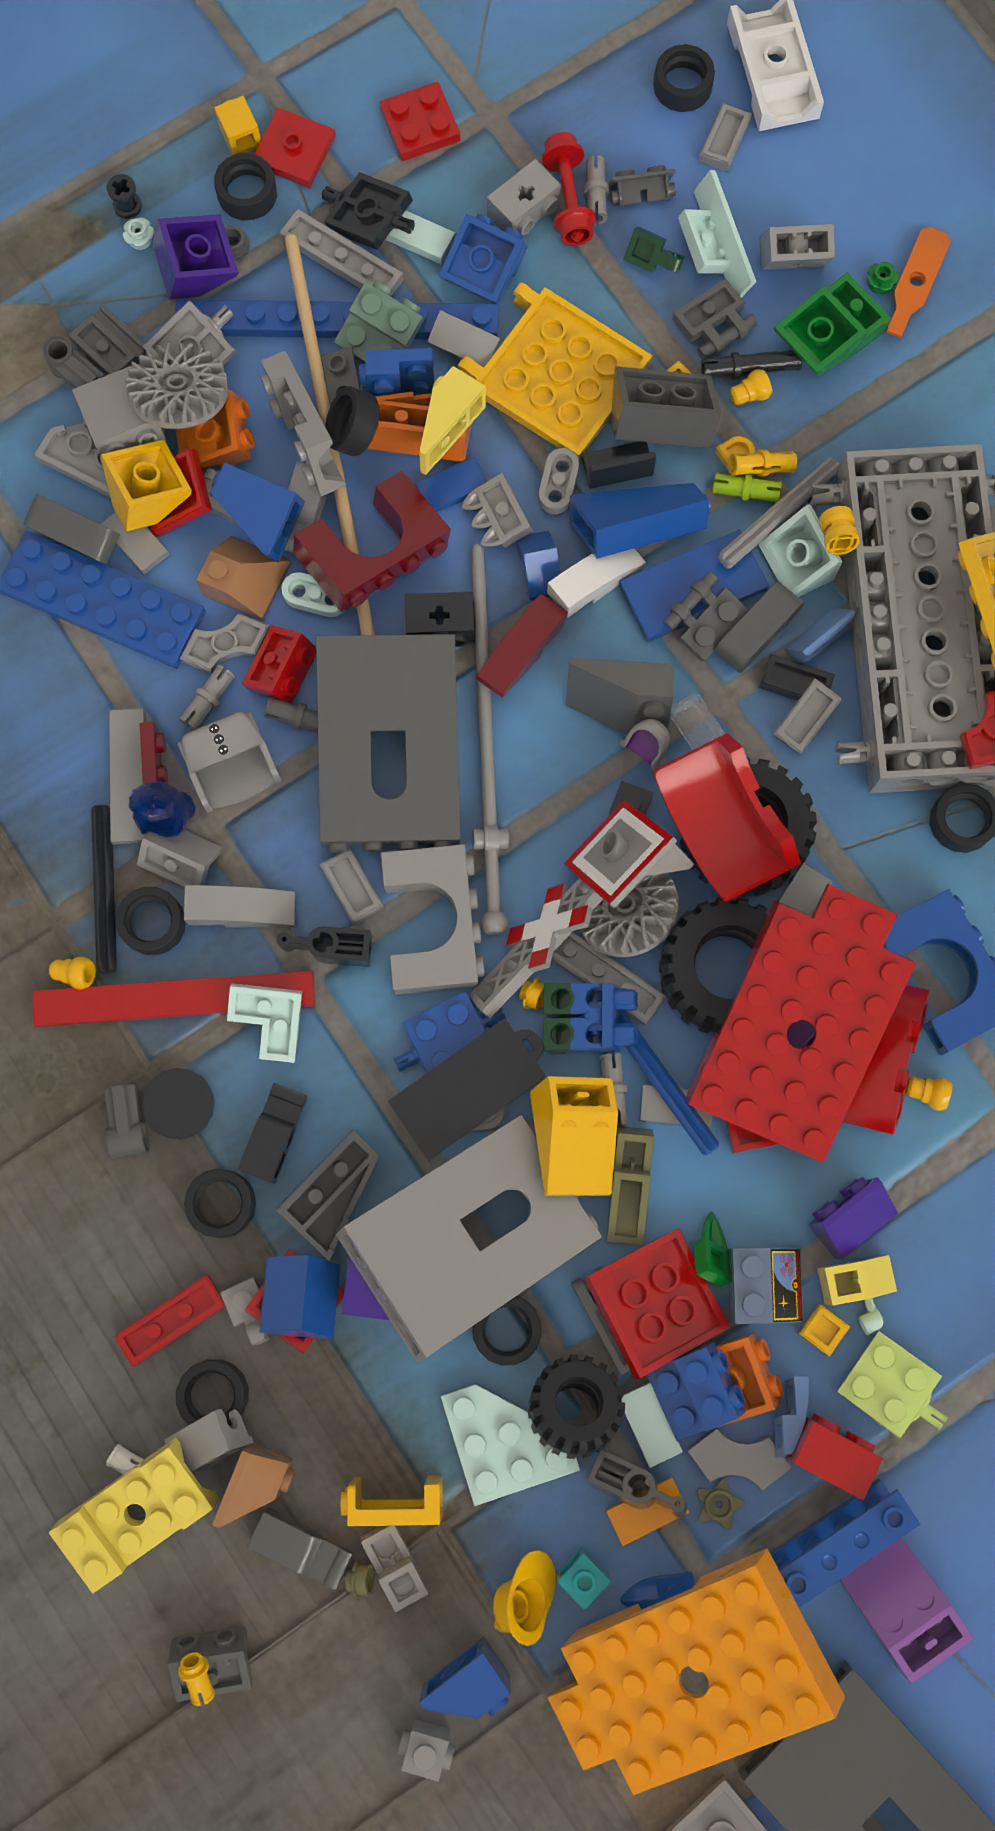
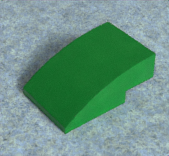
M846 272L828 288L825 286L821 287L775 325L773 330L818 376L849 359L884 333L888 328L891 317Z

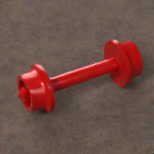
M559 132L551 135L545 141L542 164L549 171L559 172L566 210H563L555 217L554 229L560 234L561 241L564 244L577 246L588 242L593 237L596 214L588 207L578 206L572 169L578 166L584 159V150L577 143L574 134Z

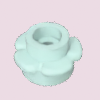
M139 217L130 219L125 223L123 238L126 243L137 250L146 249L151 245L154 229L150 226V222L147 219Z

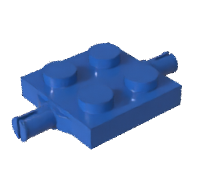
M466 991L403 1022L411 1040L412 1050L397 1058H393L395 1064L409 1059L407 1062L397 1066L399 1072L419 1063L428 1073L489 1030V1026L507 1018L505 1013L494 1018H489L485 1014L481 1015L473 1007ZM500 1008L495 1014L503 1011V1009Z

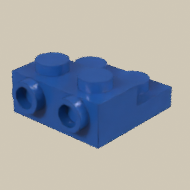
M479 213L476 218L466 214L439 276L494 304H499L510 277L515 276L528 246L522 240L523 235L509 227L502 231L494 227L495 222L492 219Z
M432 348L365 350V364H359L362 391L370 393L375 397L413 392L414 396L432 393L435 383Z
M714 1341L685 1353L647 1374L676 1441L704 1430L707 1432L739 1419L746 1412L744 1409V1395L738 1385H733L727 1372L729 1370L727 1358L721 1349L717 1350Z

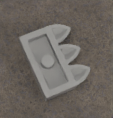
M503 473L475 488L463 502L462 508L466 510L482 508L474 517L471 524L472 527L481 529L491 527L482 538V546L495 547L503 545L506 548L533 532L522 507Z

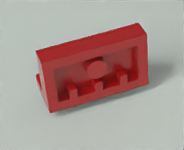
M271 625L242 684L248 690L272 696L292 704L317 654L316 646L300 632Z

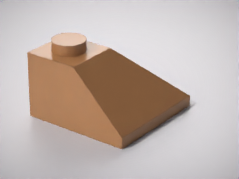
M230 536L210 551L196 581L203 596L263 621L291 565V561L281 557L279 563L264 555L258 547Z
M255 1443L243 1449L212 1526L220 1528L274 1501L281 1491L287 1493L296 1472L290 1469L294 1459Z

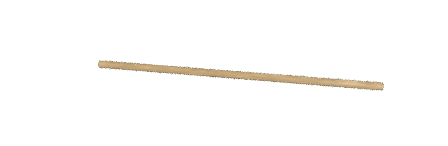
M288 235L284 240L318 414L325 426L330 402L298 239L296 235ZM330 448L332 458L345 482L340 453ZM345 486L334 491L343 543L347 549L359 555ZM367 598L361 605L356 607L361 635H375Z

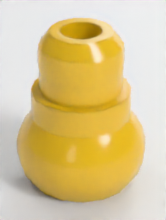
M761 369L752 371L746 379L732 387L729 391L733 404L737 406L746 402L751 403L755 400L764 401L773 393L770 380L766 372Z
M84 956L75 957L74 959H57L50 964L49 975L53 980L62 981L65 984H70L75 989L81 990L92 985L96 975V968L93 961Z
M913 1076L908 1080L906 1094L908 1097L919 1099L920 1102L928 1104L933 1110L943 1111L948 1107L953 1083L943 1077L922 1079Z

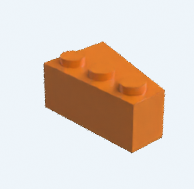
M413 392L376 396L379 404V421L368 449L420 456L419 451L432 393L414 396ZM472 424L441 459L465 461Z

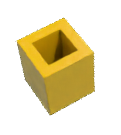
M244 96L227 100L223 104L215 106L218 125L231 154L248 153L256 150L261 141L260 133Z

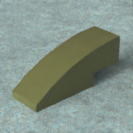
M617 1126L607 1242L643 1246L651 1179L650 1168L654 1142L653 1129Z

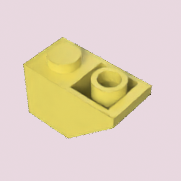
M889 1255L817 1268L825 1305L844 1304L897 1292Z

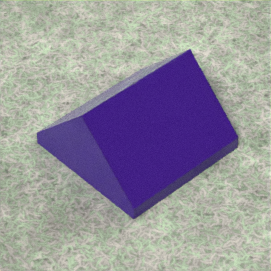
M350 1259L341 1314L389 1320L357 1267Z

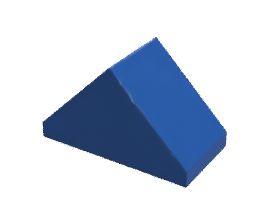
M549 531L526 535L516 542L530 601L535 600L540 594L550 597L547 593L548 582L560 574L557 547Z

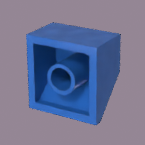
M482 1637L423 1683L419 1703L424 1710L478 1719L487 1712L492 1716L499 1712L509 1701L507 1696L510 1694V1674L486 1639Z

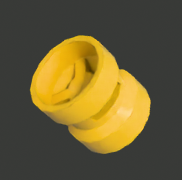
M847 506L829 508L819 517L820 529L825 534L824 543L826 550L833 555L847 554L857 548L860 543L858 530L854 527L855 519L853 512Z

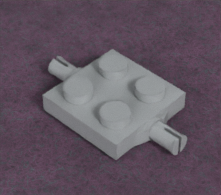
M189 300L143 347L146 351L149 349L152 356L156 357L158 356V346L166 349L167 343H170L172 352H180V343L184 344V348L191 343L195 354H198L200 348L203 347L204 351H211L213 360L218 357L224 366L237 352L225 340L221 328L235 315L224 304L210 318L201 313Z

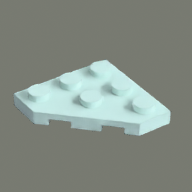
M478 1384L441 1395L474 1506L580 1471L576 1457L575 1459L567 1458V1453L560 1452L558 1456L552 1453L553 1447L548 1444L544 1447L539 1442L541 1437L538 1433H533L531 1429L533 1422L532 1419H528L527 1410L493 1394Z

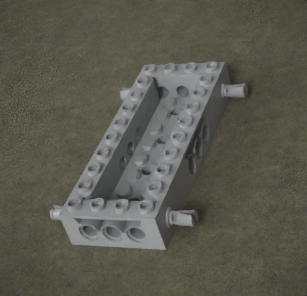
M982 444L846 451L836 475L837 484H811L809 496H813L810 503L812 507L832 504L849 507L854 515V527L857 528L860 536V543L857 548L844 554L850 610H854L857 613L852 623V634L864 742H836L835 753H846L839 755L836 763L837 765L866 762L869 793L950 789L953 786L964 783L980 787L995 786V764L969 770L960 740L962 733L976 727L981 722L985 710L983 696L987 692L995 691V669L991 660L992 646L990 640L986 639L982 633L980 626L982 615L979 606L975 605L971 599L969 592L971 581L968 572L963 570L958 558V552L960 551L959 542L992 532L988 496L995 495V475H985ZM916 507L923 508L928 514V519L923 521L915 519L911 514V509ZM921 571L932 573L935 577V583L932 585L923 584L919 580L918 573ZM926 637H938L943 643V648L941 650L930 649L926 645ZM938 701L946 703L950 708V715L947 717L938 716L933 710V703Z

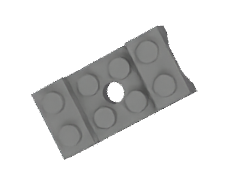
M286 351L261 360L265 375L260 376L261 382L267 395H273V399L268 401L275 419L282 418L287 430L295 428L299 441L293 444L301 463L306 461V465L301 466L308 485L315 484L321 496L345 487V482L330 452V446L333 444L331 437Z

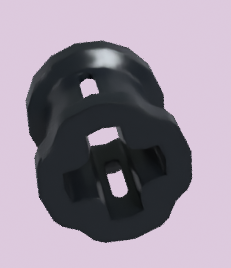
M119 174L113 176L108 181L106 187L109 197L113 200L116 214L124 219L136 217L141 212L142 204L139 196L136 194L135 182L128 175Z

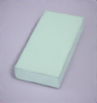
M405 211L402 216L415 222L414 230H411L412 233L407 234L395 228L385 240L438 264H442L454 242L455 232Z
M648 1382L625 1393L622 1398V1402H625L624 1413L649 1468L682 1453V1448L674 1437L651 1383Z

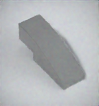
M185 885L184 921L188 925H224L226 928L295 927L296 893L293 891L253 887Z

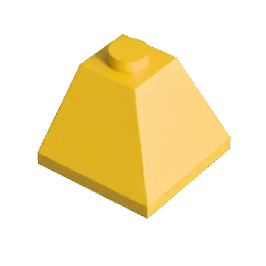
M164 439L101 454L112 506L126 532L158 524L191 495L192 490Z

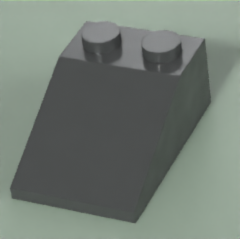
M569 658L566 694L567 707L625 734H628L636 724L646 719H656L668 730L673 702L674 664Z

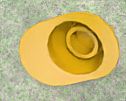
M536 1550L526 1554L516 1568L513 1579L504 1582L496 1590L493 1598L495 1629L512 1634L519 1644L525 1646L535 1644L541 1637L555 1593L556 1570L552 1559L547 1553Z

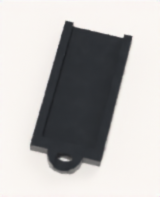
M504 1018L388 1100L392 1109L429 1161L546 1078V1075L536 1063L543 1053L541 1038L531 1030L514 1032ZM523 1040H527L532 1045L533 1052H530L525 1047Z

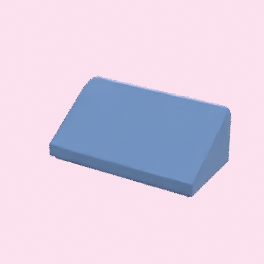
M834 608L790 643L785 649L795 662L805 665L848 630L857 613L850 609Z

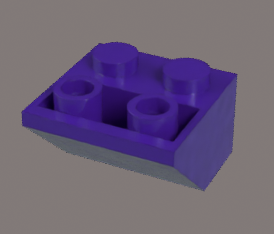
M878 1177L853 1179L839 1191L843 1197L838 1201L825 1202L812 1213L815 1219L808 1226L835 1259H844L898 1214L883 1183Z

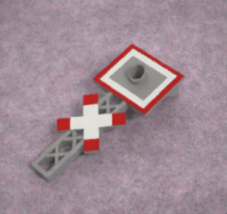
M623 800L564 863L579 879L570 888L563 883L547 889L540 919L510 928L506 946L512 950L468 996L486 1016L491 1018L534 972L550 968L553 952L573 931L589 926L593 909L603 899L615 908L645 876L688 870L694 863L675 844L677 840L626 800Z

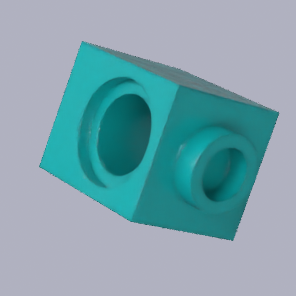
M582 1546L556 1574L558 1584L584 1610L611 1583L609 1573Z

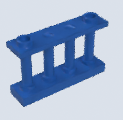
M877 1479L871 1484L864 1501L852 1496L771 1551L770 1554L797 1606L800 1608L921 1524L899 1490L896 1489L890 1493L883 1481Z

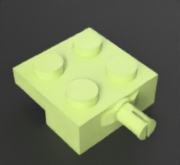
M878 1331L837 1391V1393L899 1439H901L909 1425L920 1416L938 1430L942 1428L943 1424L931 1415L943 1423L948 1419L947 1416L929 1404L932 1391L941 1380L942 1375L880 1331Z

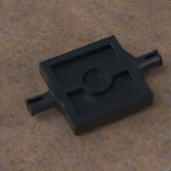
M359 172L353 182L343 191L335 190L329 186H326L325 190L323 189L322 199L334 203L332 211L324 220L325 225L346 238L378 250L393 229H399L407 234H411V230H414V220L402 216L413 201L410 192Z

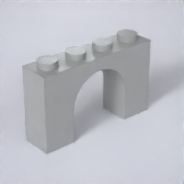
M465 844L382 852L383 881L386 894L423 890L433 891L448 899L457 913L455 931L443 946L428 952L390 955L395 996L476 988L478 986V978L485 977L483 956L476 957L474 943H481L479 922L472 923L471 909H478L476 888L469 889L468 876L474 875L473 854H465Z

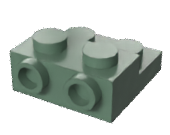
M375 280L373 285L365 281L349 309L350 314L334 343L341 348L351 346L353 355L365 362V350L408 349L424 322L423 317L418 314L421 308L406 298H403L401 303L390 296L392 290Z

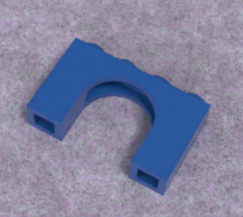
M950 889L897 916L883 946L905 955L923 945H942L957 953L965 963L969 974V986L963 1000L956 1007L923 1025L924 1030L940 1056L995 1027V958L988 955L982 945L984 943L982 934L976 926L970 925L964 915L966 910L963 902L957 895H952Z

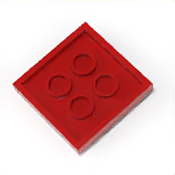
M679 1228L584 1277L635 1379L642 1378L730 1328L707 1281L697 1275L694 1265L695 1258Z

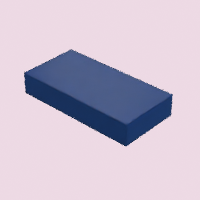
M473 457L416 482L415 486L436 512H439L464 501L471 491L487 482V479L476 458Z

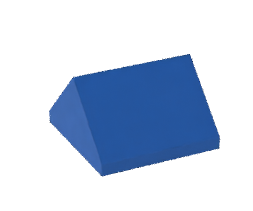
M312 1255L268 1257L259 1333L333 1340L340 1264Z

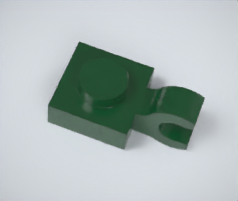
M637 226L633 231L623 260L651 273L655 271L657 264L676 273L677 269H681L685 257L679 253L663 249L667 239Z

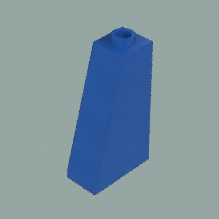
M694 483L570 495L571 525L596 559L706 529L708 514L711 511L708 496L703 494Z

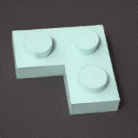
M232 983L229 992L227 1021L262 1025L259 1059L295 1063L303 991Z

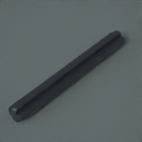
M95 805L91 808L96 970L101 974H110L117 970L110 807L108 805Z

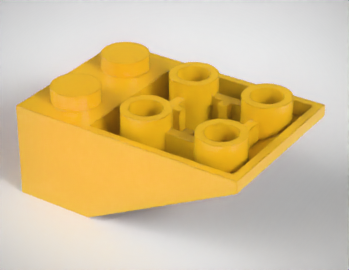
M548 1076L530 1091L545 1196H610L613 1186L618 1118L612 1078Z

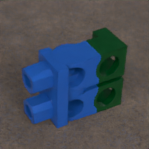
M544 983L543 1014L551 1019H543V1051L551 1055L572 1052L620 1051V1046L637 1044V1024L620 1023V1011H637L638 992L632 989L620 988L614 983Z

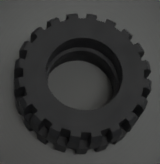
M747 758L760 789L754 792L763 807L770 805L782 824L793 835L801 864L739 895L741 897H745L748 892H753L755 896L763 895L771 888L776 890L783 886L803 865L810 854V848L816 838V832L813 829L817 824L816 812L810 810L813 804L810 794L806 793L803 795L800 791L804 784L797 777L791 781L785 776L788 769L781 765L778 766L777 770L768 767L769 760L760 758L757 764H750V758ZM681 837V850L686 852L688 858L694 863L691 870L697 868L700 872L698 878L707 884L708 880L698 867Z
M718 897L715 902L709 903L706 900L697 904L694 910H688L680 917L677 924L673 926L661 951L659 972L661 973L662 980L660 984L662 991L666 992L669 997L668 1004L672 1010L677 1009L682 1015L680 1019L689 1025L691 1022L699 1027L698 1031L706 1034L710 1031H720L734 999L718 997L701 984L695 972V959L701 946L708 940L718 936H729L739 939L753 949L768 916L765 913L768 908L759 903L756 907L748 905L749 899L738 897L735 902L723 901Z

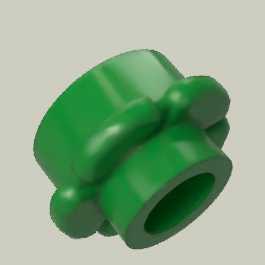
M881 262L879 265L875 263L870 266L867 272L869 275L867 277L868 287L876 294L888 293L899 280L898 272L894 271V266L888 262Z

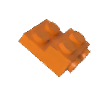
M228 389L227 400L215 416L194 427L175 429L179 453L189 447L197 450L202 469L213 465H218L222 468L224 462L233 466L250 460V449L255 447V440L252 432L246 425V419L251 416L246 400Z
M752 1332L721 1342L716 1346L717 1350L721 1349L729 1364L727 1372L733 1385L739 1386L745 1398L744 1409L746 1412L739 1419L724 1425L775 1410L781 1404L779 1397L784 1396L783 1386L777 1374H770L766 1361L770 1360V1351L763 1338L757 1339L756 1333Z

